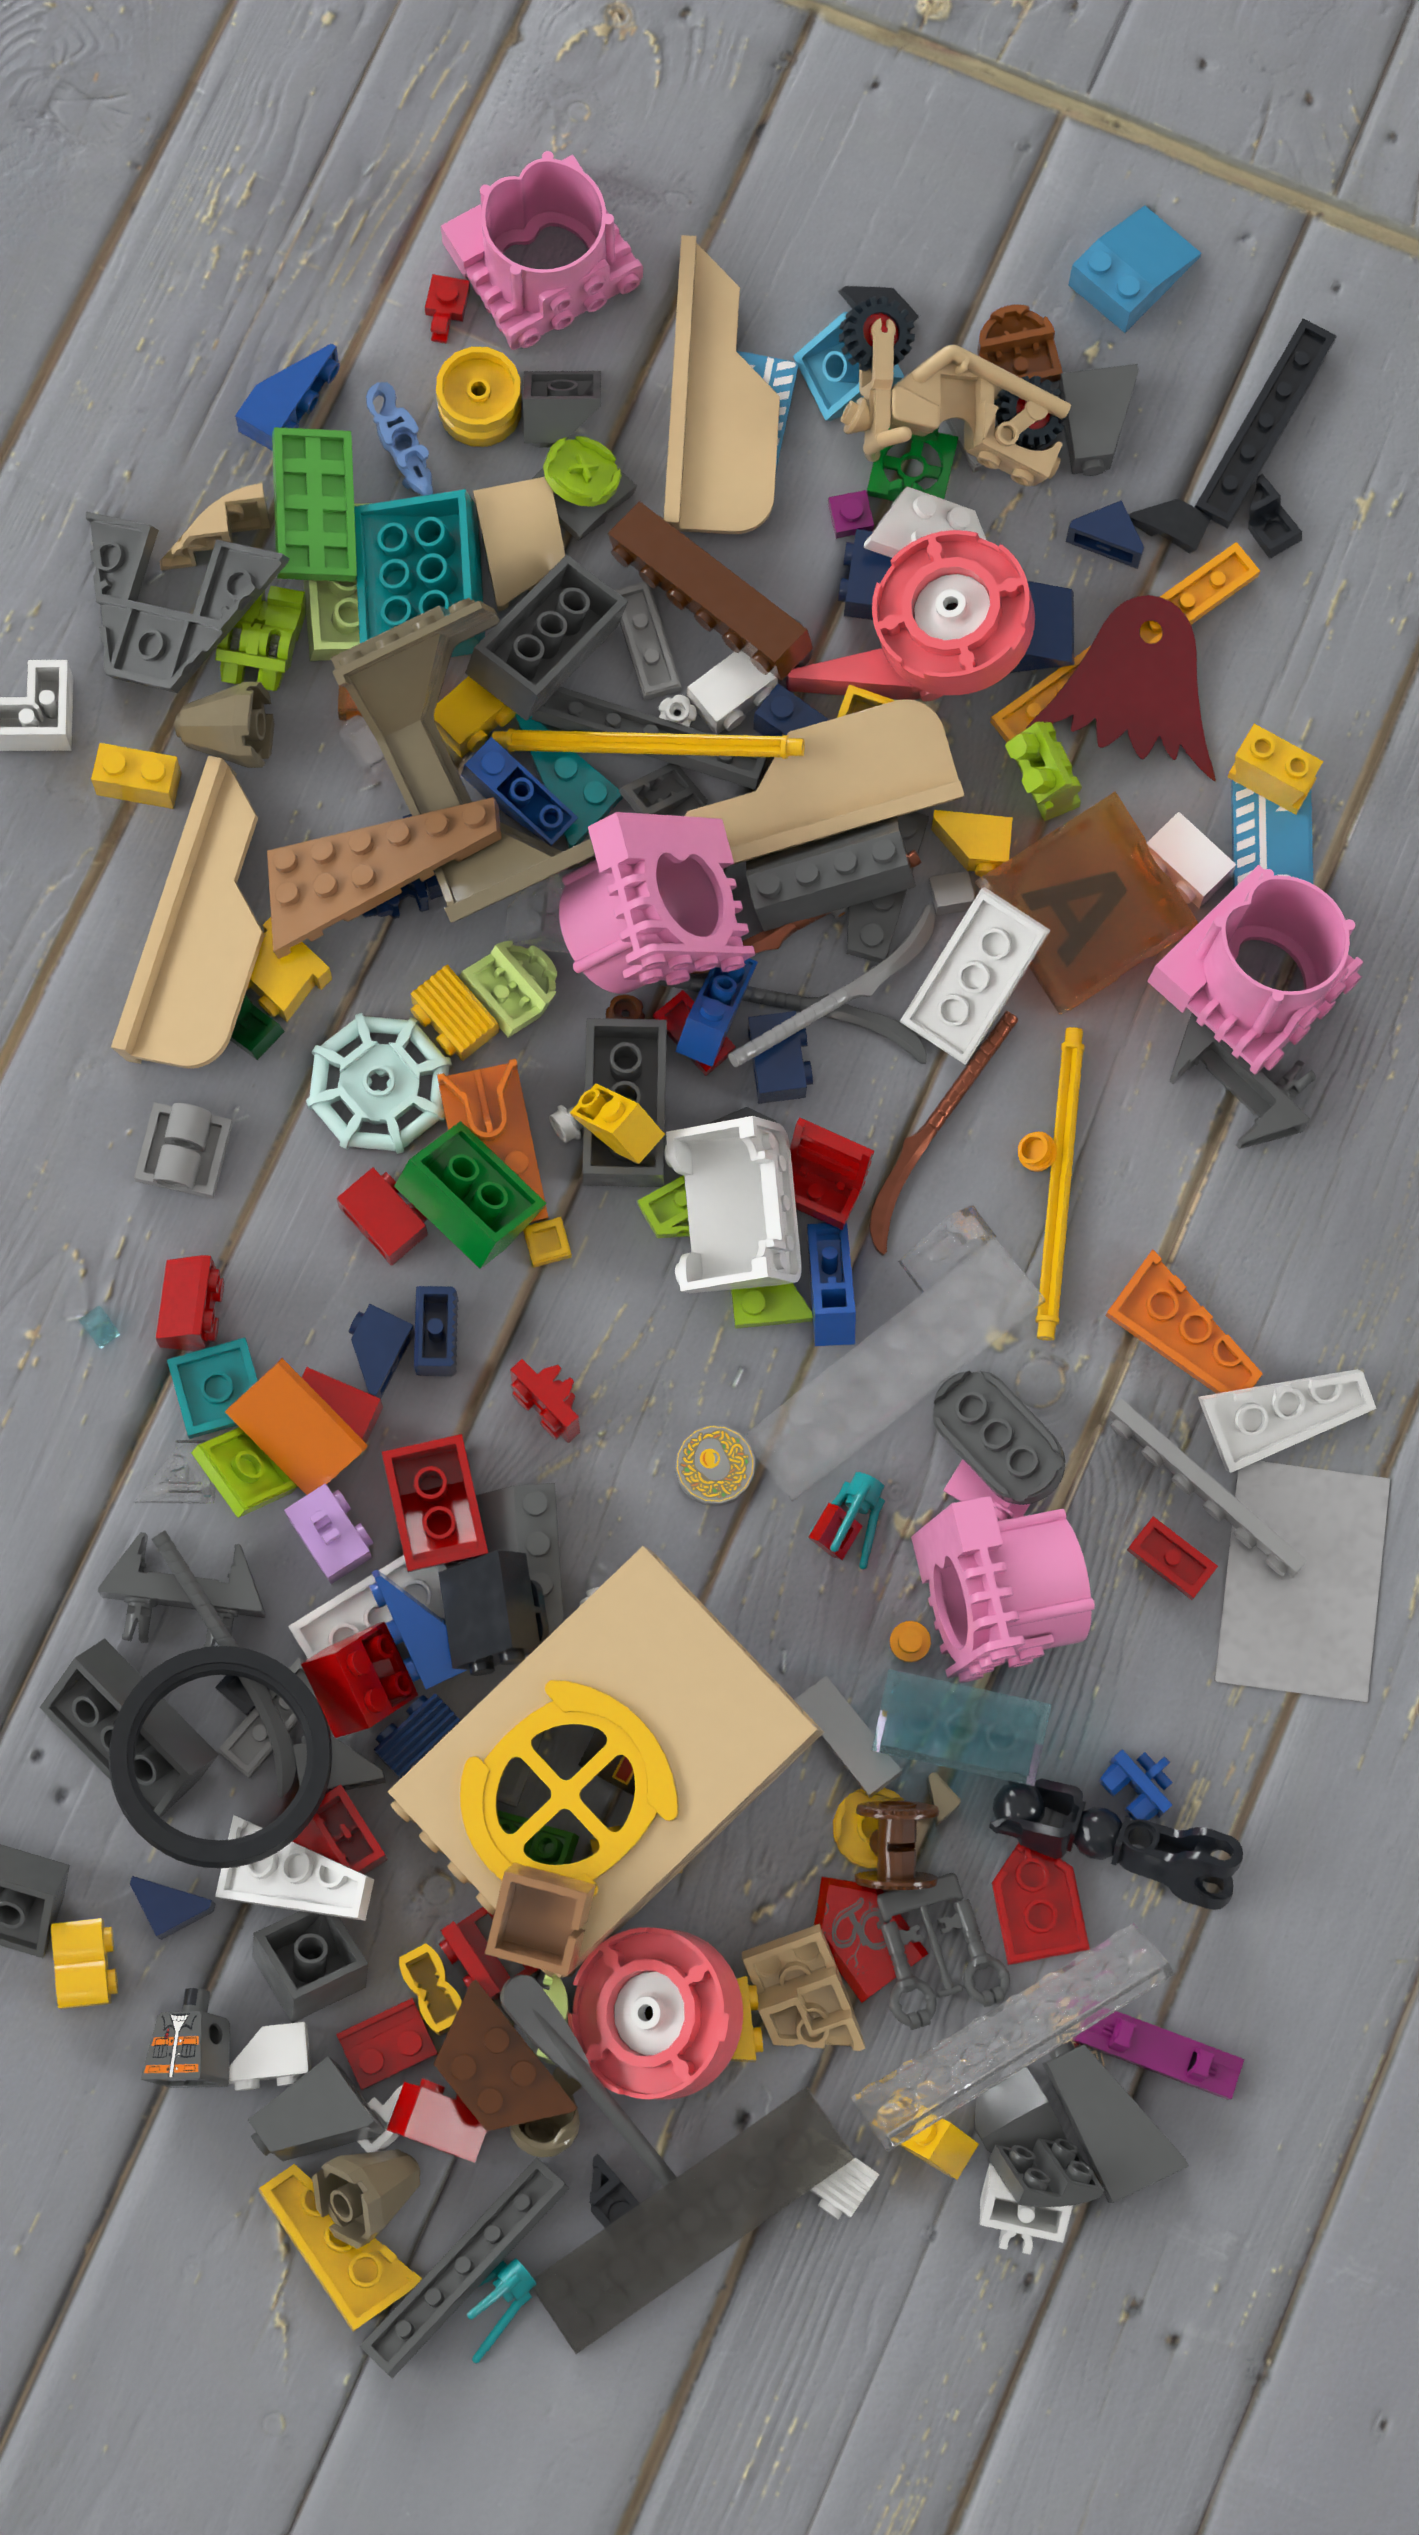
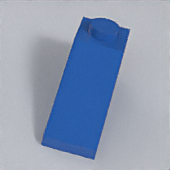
M847 1222L843 1230L828 1223L807 1224L815 1346L854 1345L856 1310Z

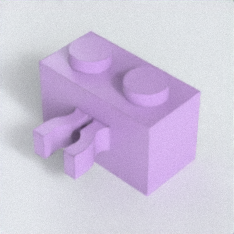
M325 1483L284 1509L327 1580L332 1584L372 1558L367 1547L372 1545L373 1541L361 1523L353 1526L346 1513L351 1508L339 1489L332 1493Z

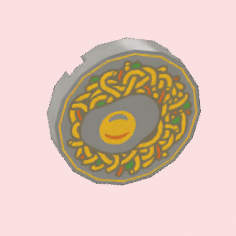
M709 1424L694 1429L682 1440L676 1452L675 1474L679 1486L691 1498L703 1505L722 1506L736 1501L747 1491L754 1478L755 1456L751 1444L740 1432L726 1425Z

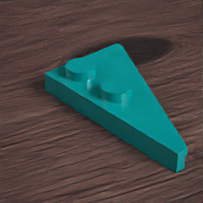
M517 713L515 714L519 730L550 731L540 722L532 720V716L526 721ZM530 751L541 783L578 817L564 833L566 843L570 849L582 843L589 835L588 826L604 819L623 799V796L615 785L576 752Z

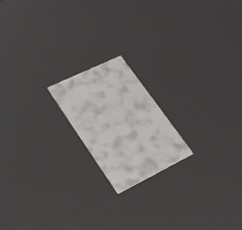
M1264 1461L1254 1462L1238 1470L1235 1498L1301 1554L1307 1562L1293 1578L1287 1573L1281 1576L1264 1561L1267 1555L1257 1546L1250 1549L1238 1540L1233 1533L1236 1528L1232 1525L1215 1682L1368 1703L1390 1478Z

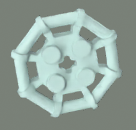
M359 1013L355 1015L353 1021L321 1046L315 1045L312 1051L314 1062L310 1096L306 1099L308 1109H313L338 1138L342 1148L346 1150L350 1147L396 1151V1154L404 1152L406 1146L438 1121L443 1122L445 1120L437 1074L444 1073L448 1076L449 1069L453 1065L451 1058L445 1057L419 1027L418 1020L412 1017L409 1020L370 1017ZM370 1032L398 1035L395 1043L378 1044V1041H371ZM360 1037L362 1044L345 1058L338 1054L341 1049L355 1038ZM412 1042L427 1061L417 1065L406 1052L405 1048ZM329 1065L340 1068L338 1088L326 1090ZM374 1074L380 1078L387 1075L390 1078L386 1082L388 1088L384 1091L379 1089L373 1091L369 1088L373 1084L370 1077ZM433 1075L430 1101L419 1096L421 1076ZM341 1100L354 1116L348 1122V1125L332 1108L331 1104ZM416 1107L423 1112L399 1131L396 1121L410 1109ZM363 1122H369L373 1125L384 1123L388 1126L389 1134L359 1131Z

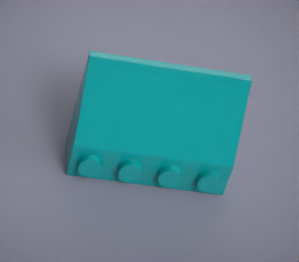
M465 489L354 506L360 643L439 605L448 609L453 604L467 598L483 603L479 519L475 502ZM485 631L458 644L453 650L451 657L472 654L474 647L485 637Z

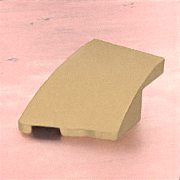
M545 477L473 490L498 611L505 610L509 606V602L524 591L528 590L530 592L565 557L553 490Z
M262 483L234 490L208 506L160 560L161 570L197 566L195 552L213 550L216 539L233 543V532L270 528L269 513Z
M820 1924L742 1952V1961L752 1984L757 1987L758 2011L773 2045L795 2046L803 2044L810 2048H825V2045L851 2046L854 2051L866 2049L850 1999Z

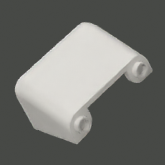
M749 1116L666 1132L667 1144L664 1148L666 1163L676 1173L684 1175L691 1243V1253L682 1254L679 1263L675 1267V1276L680 1285V1291L699 1293L798 1282L802 1272L790 1143L784 1127L776 1122Z

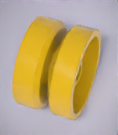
M472 346L455 352L443 363L437 375L436 396L438 414L444 429L456 441L471 447H488L504 441L511 435L522 417L521 379L515 364L502 352L489 347Z

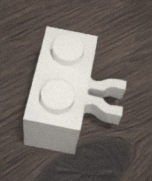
M989 2163L980 2198V2225L1001 2229L999 2248L1007 2250L1010 2238L1014 2237L1016 2233L1022 2234V2253L1031 2255L1033 2247V2236L1063 2243L1073 2205L1063 2207L1018 2205L992 2163Z

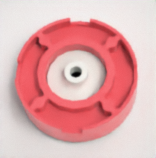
M948 530L932 533L911 542L890 560L892 566L884 575L881 583L876 584L874 590L872 617L875 630L888 662L904 680L919 689L934 694L965 695L978 692L996 684L1019 664L1033 637L1035 610L1025 573L1020 563L1002 544L997 546L990 541L979 538L978 533Z
M649 1927L634 1928L620 1932L602 1942L585 1959L574 1979L573 1985L577 1987L573 2002V2013H568V2025L581 2045L592 2072L604 2087L612 2092L649 2100H671L686 2097L712 2083L723 2072L736 2051L743 2024V2003L739 1984L725 1958L712 1945L698 1936L680 1930Z

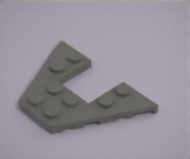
M87 512L86 520L90 521L93 550L90 551V555L96 567L93 576L96 603L100 604L103 627H99L101 642L105 648L103 655L105 674L114 679L178 693L286 566L290 558L282 553L216 539L194 613L190 614L137 602L159 530L151 525Z

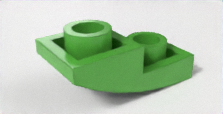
M497 1810L499 1824L507 1834L515 1833L529 1820V1818ZM545 1825L526 1843L524 1851L529 1858L539 1863L549 1865L571 1864L580 1836Z

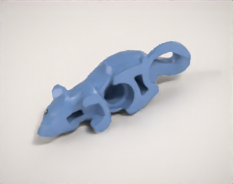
M388 382L374 384L366 395L367 408L374 416L377 434L383 448L394 458L397 468L405 476L402 485L407 489L412 488L415 493L421 496L433 494L432 474L426 466L429 452L426 447L418 442L417 432L419 428L416 421L404 408L396 407V393L393 386ZM379 395L384 398L380 414L376 412L373 405L374 399Z

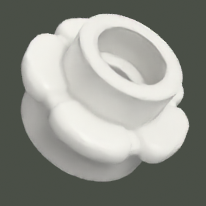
M684 695L665 698L659 706V712H661L659 718L690 727L692 722L696 720V707L691 705L690 699ZM679 710L681 714L679 716H675L674 711Z
M563 1105L557 1106L558 1110L549 1116L550 1123L557 1136L564 1143L575 1138L577 1140L581 1139L580 1130L584 1126L570 1114L573 1107L567 1109Z

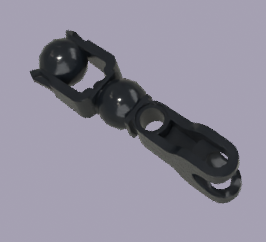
M1017 1774L1007 1775L1009 1784L1004 1785L993 1800V1812L996 1820L991 1822L989 1827L995 1833L1017 1838L1020 1845L1054 1859L1063 1858L1067 1851H1072L1075 1844L1079 1852L1090 1859L1103 1860L1113 1856L1112 1865L1116 1866L1119 1863L1125 1870L1163 1883L1175 1896L1187 1903L1218 1910L1225 1907L1232 1898L1234 1886L1231 1876L1238 1870L1243 1859L1242 1846L1232 1836L1206 1827L1177 1830L1147 1820H1130L1131 1817L1125 1816L1122 1823L1118 1815L1107 1808L1093 1807L1084 1811L1086 1801L1082 1800L1083 1792L1076 1786L1043 1778L1032 1781ZM1045 1807L1066 1815L1062 1822V1828L1040 1824L1045 1815ZM1133 1844L1141 1845L1144 1848H1137ZM1222 1850L1227 1852L1231 1858L1220 1860L1211 1856V1853ZM1203 1881L1218 1885L1222 1891L1219 1893L1208 1892L1203 1886Z

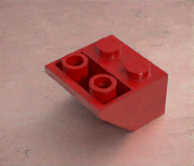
M199 1255L166 1261L156 1332V1341L160 1348L199 1351L209 1348L210 1341L216 1342L219 1318L215 1317L214 1306L215 1302H222L224 1278H220V1269H216L211 1256Z
M385 1621L341 1640L301 1663L335 1738L369 1729L419 1696Z
M341 1784L325 1794L318 1811L310 1823L292 1841L364 1875L388 1860Z

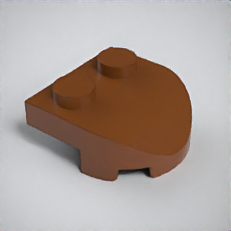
M1020 304L1001 307L990 315L989 320L980 331L977 349L979 357L1020 378L1028 376L1030 379L1033 376H1040V382H1044L1047 379L1051 382L1060 381L1061 373H1063L1054 341L1055 330L1046 316L1042 318L1037 313L1030 311L1029 306Z

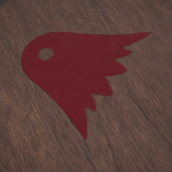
M1146 595L1126 600L1108 616L1091 647L1069 680L1053 700L1031 721L1026 729L1035 722L1055 723L1074 715L1070 730L1075 732L1096 718V737L1099 748L1110 745L1128 730L1131 744L1136 754L1143 760L1148 756L1160 736L1165 750L1173 760H1176L1179 746L1182 745L1185 752L1200 770L1210 779L1216 781L1201 720L1197 683V650L1192 626L1181 609L1164 598ZM1155 621L1161 626L1162 637L1158 642L1151 644L1141 638L1140 627L1144 622Z

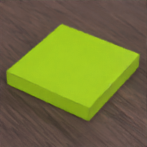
M240 1427L197 1445L191 1452L237 1518L293 1493L298 1487Z

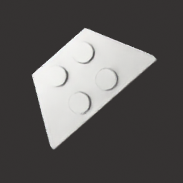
M906 487L891 505L890 510L880 520L874 532L864 542V548L893 558L911 542L940 531L964 530L978 533L979 538L986 540L975 510Z

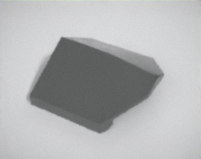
M672 763L623 786L619 791L635 812L642 814L685 816L687 811L706 806L708 802L681 767Z
M1026 2065L976 2093L974 2128L986 2150L992 2153L995 2145L1009 2148L1019 2145L1032 2151L1038 2138L1055 2141L1057 2138L1067 2140L1047 2097Z

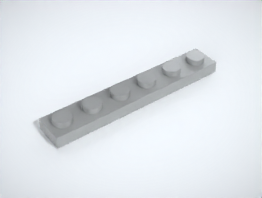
M1122 1398L1113 1406L1108 1416L1113 1421L1110 1424L1111 1428L1124 1440L1129 1441L1133 1438L1144 1448L1141 1454L1155 1467L1159 1468L1163 1464L1174 1474L1172 1481L1188 1495L1194 1491L1205 1501L1202 1505L1203 1508L1219 1522L1226 1519L1236 1528L1233 1532L1234 1535L1250 1549L1257 1546L1265 1553L1267 1557L1264 1561L1270 1568L1281 1576L1287 1573L1292 1578L1301 1570L1307 1562L1301 1554Z

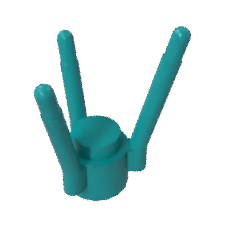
M856 1472L851 1483L844 1482L839 1494L831 1503L840 1507L846 1500L845 1505L849 1507V1510L830 1549L832 1552H837L857 1513L867 1514L870 1509L871 1512L859 1567L864 1570L867 1568L879 1513L885 1503V1500L880 1497L884 1484L870 1475Z
M517 2258L513 2259L509 2264L502 2261L478 2286L480 2287L497 2278L492 2283L495 2290L467 2313L468 2319H474L501 2297L507 2303L512 2299L515 2300L472 2357L474 2363L480 2362L519 2309L532 2298L529 2291L537 2283Z

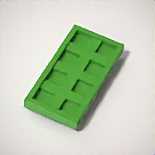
M274 427L272 432L276 552L290 558L286 566L277 575V579L355 582L357 566L352 432Z

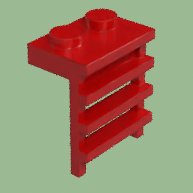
M799 1117L790 1146L796 1209L843 1230L865 1185V1179L875 1151Z
M481 1907L456 1924L453 1921L442 1928L440 1931L445 1940L440 1942L439 1946L452 1965L460 1961L468 1975L462 1978L466 1987L468 1988L470 1983L476 1979L494 2002L495 1999L501 1996L504 1984L511 1977L498 1957L485 1954L487 1941L475 1922L487 1914L493 1920L494 1915H491L484 1907ZM522 1964L525 1969L516 1975L532 1976L540 1969Z

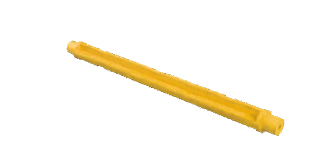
M509 728L508 731H493L492 738L504 749H507L508 752L546 751L782 757V759H788L789 756H804L805 752L804 738H789L788 735L752 736L515 730L514 728Z
M1076 1027L1065 1029V1040L1061 1043L1062 1054L1054 1129L1057 1156L1051 1165L1038 1311L1035 1322L1038 1323L1037 1338L1046 1341L1055 1340L1056 1325H1059L1060 1320L1058 1317L1082 1057L1085 1045L1082 1044L1083 1030Z

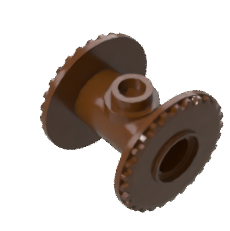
M871 1801L858 1804L856 1808L858 1815L878 1818V1829L871 1834L869 1840L870 1849L877 1856V1870L855 1874L856 1884L885 1890H918L936 1886L938 1881L936 1875L916 1871L915 1842L917 1819L939 1816L938 1807L932 1804L913 1801Z

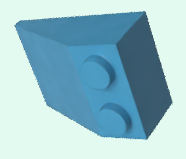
M1144 205L1097 239L1072 264L1068 285L1120 330L1126 333L1201 257L1202 253Z

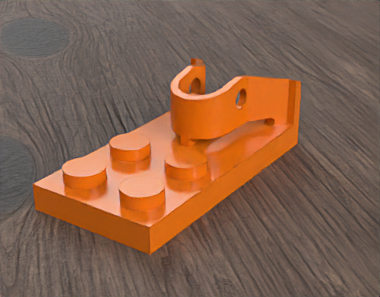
M516 1058L509 1060L507 1064L448 1076L444 1073L437 1074L448 1130L461 1121L545 1201ZM546 1205L530 1223L549 1220Z

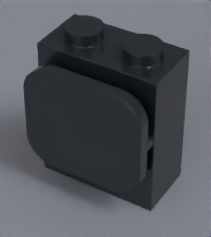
M496 1550L438 1572L452 1669L470 1670V1675L472 1676L491 1674L495 1672L496 1665H513L523 1662L525 1655L532 1653L548 1637L549 1627L543 1590L538 1582L530 1580L526 1553Z

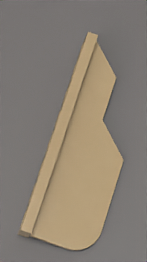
M681 235L664 520L679 532L744 534L760 527L768 519L773 509L780 396L736 352L740 287L697 244V236Z
M903 699L788 732L789 738H804V756H789L788 759L774 757L755 792L687 811L685 816L722 819L734 861L732 865L890 818L958 800L965 795L961 781L958 779L946 733L940 718L927 705L919 701Z
M207 757L111 1045L113 1050L129 1062L141 1064L142 1060L194 1069L208 1065L216 1060L230 1042L265 934L237 884L258 816L237 780V774L222 758Z

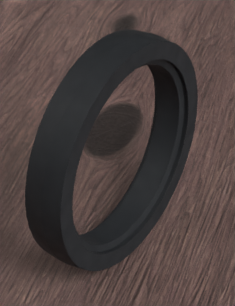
M211 1646L193 1649L166 1660L150 1671L133 1688L119 1711L109 1748V1773L116 1800L131 1826L150 1845L165 1855L178 1861L204 1868L222 1869L249 1865L261 1861L289 1845L307 1827L318 1811L324 1799L332 1769V1742L329 1727L324 1713L310 1689L294 1672L277 1660L263 1653L234 1646ZM212 1675L244 1677L274 1691L286 1702L297 1717L307 1747L304 1777L295 1798L287 1809L263 1829L253 1834L230 1840L197 1838L167 1824L154 1812L144 1798L135 1772L137 1740L141 1728L152 1709L162 1698L177 1687L189 1681Z

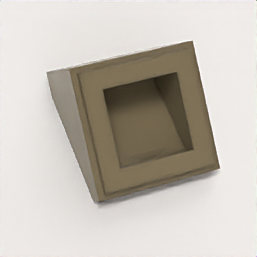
M932 1772L928 1776L926 1783L930 1803L937 1806L939 1810V1816L934 1817V1823L937 1827L960 1806L961 1799L936 1772Z

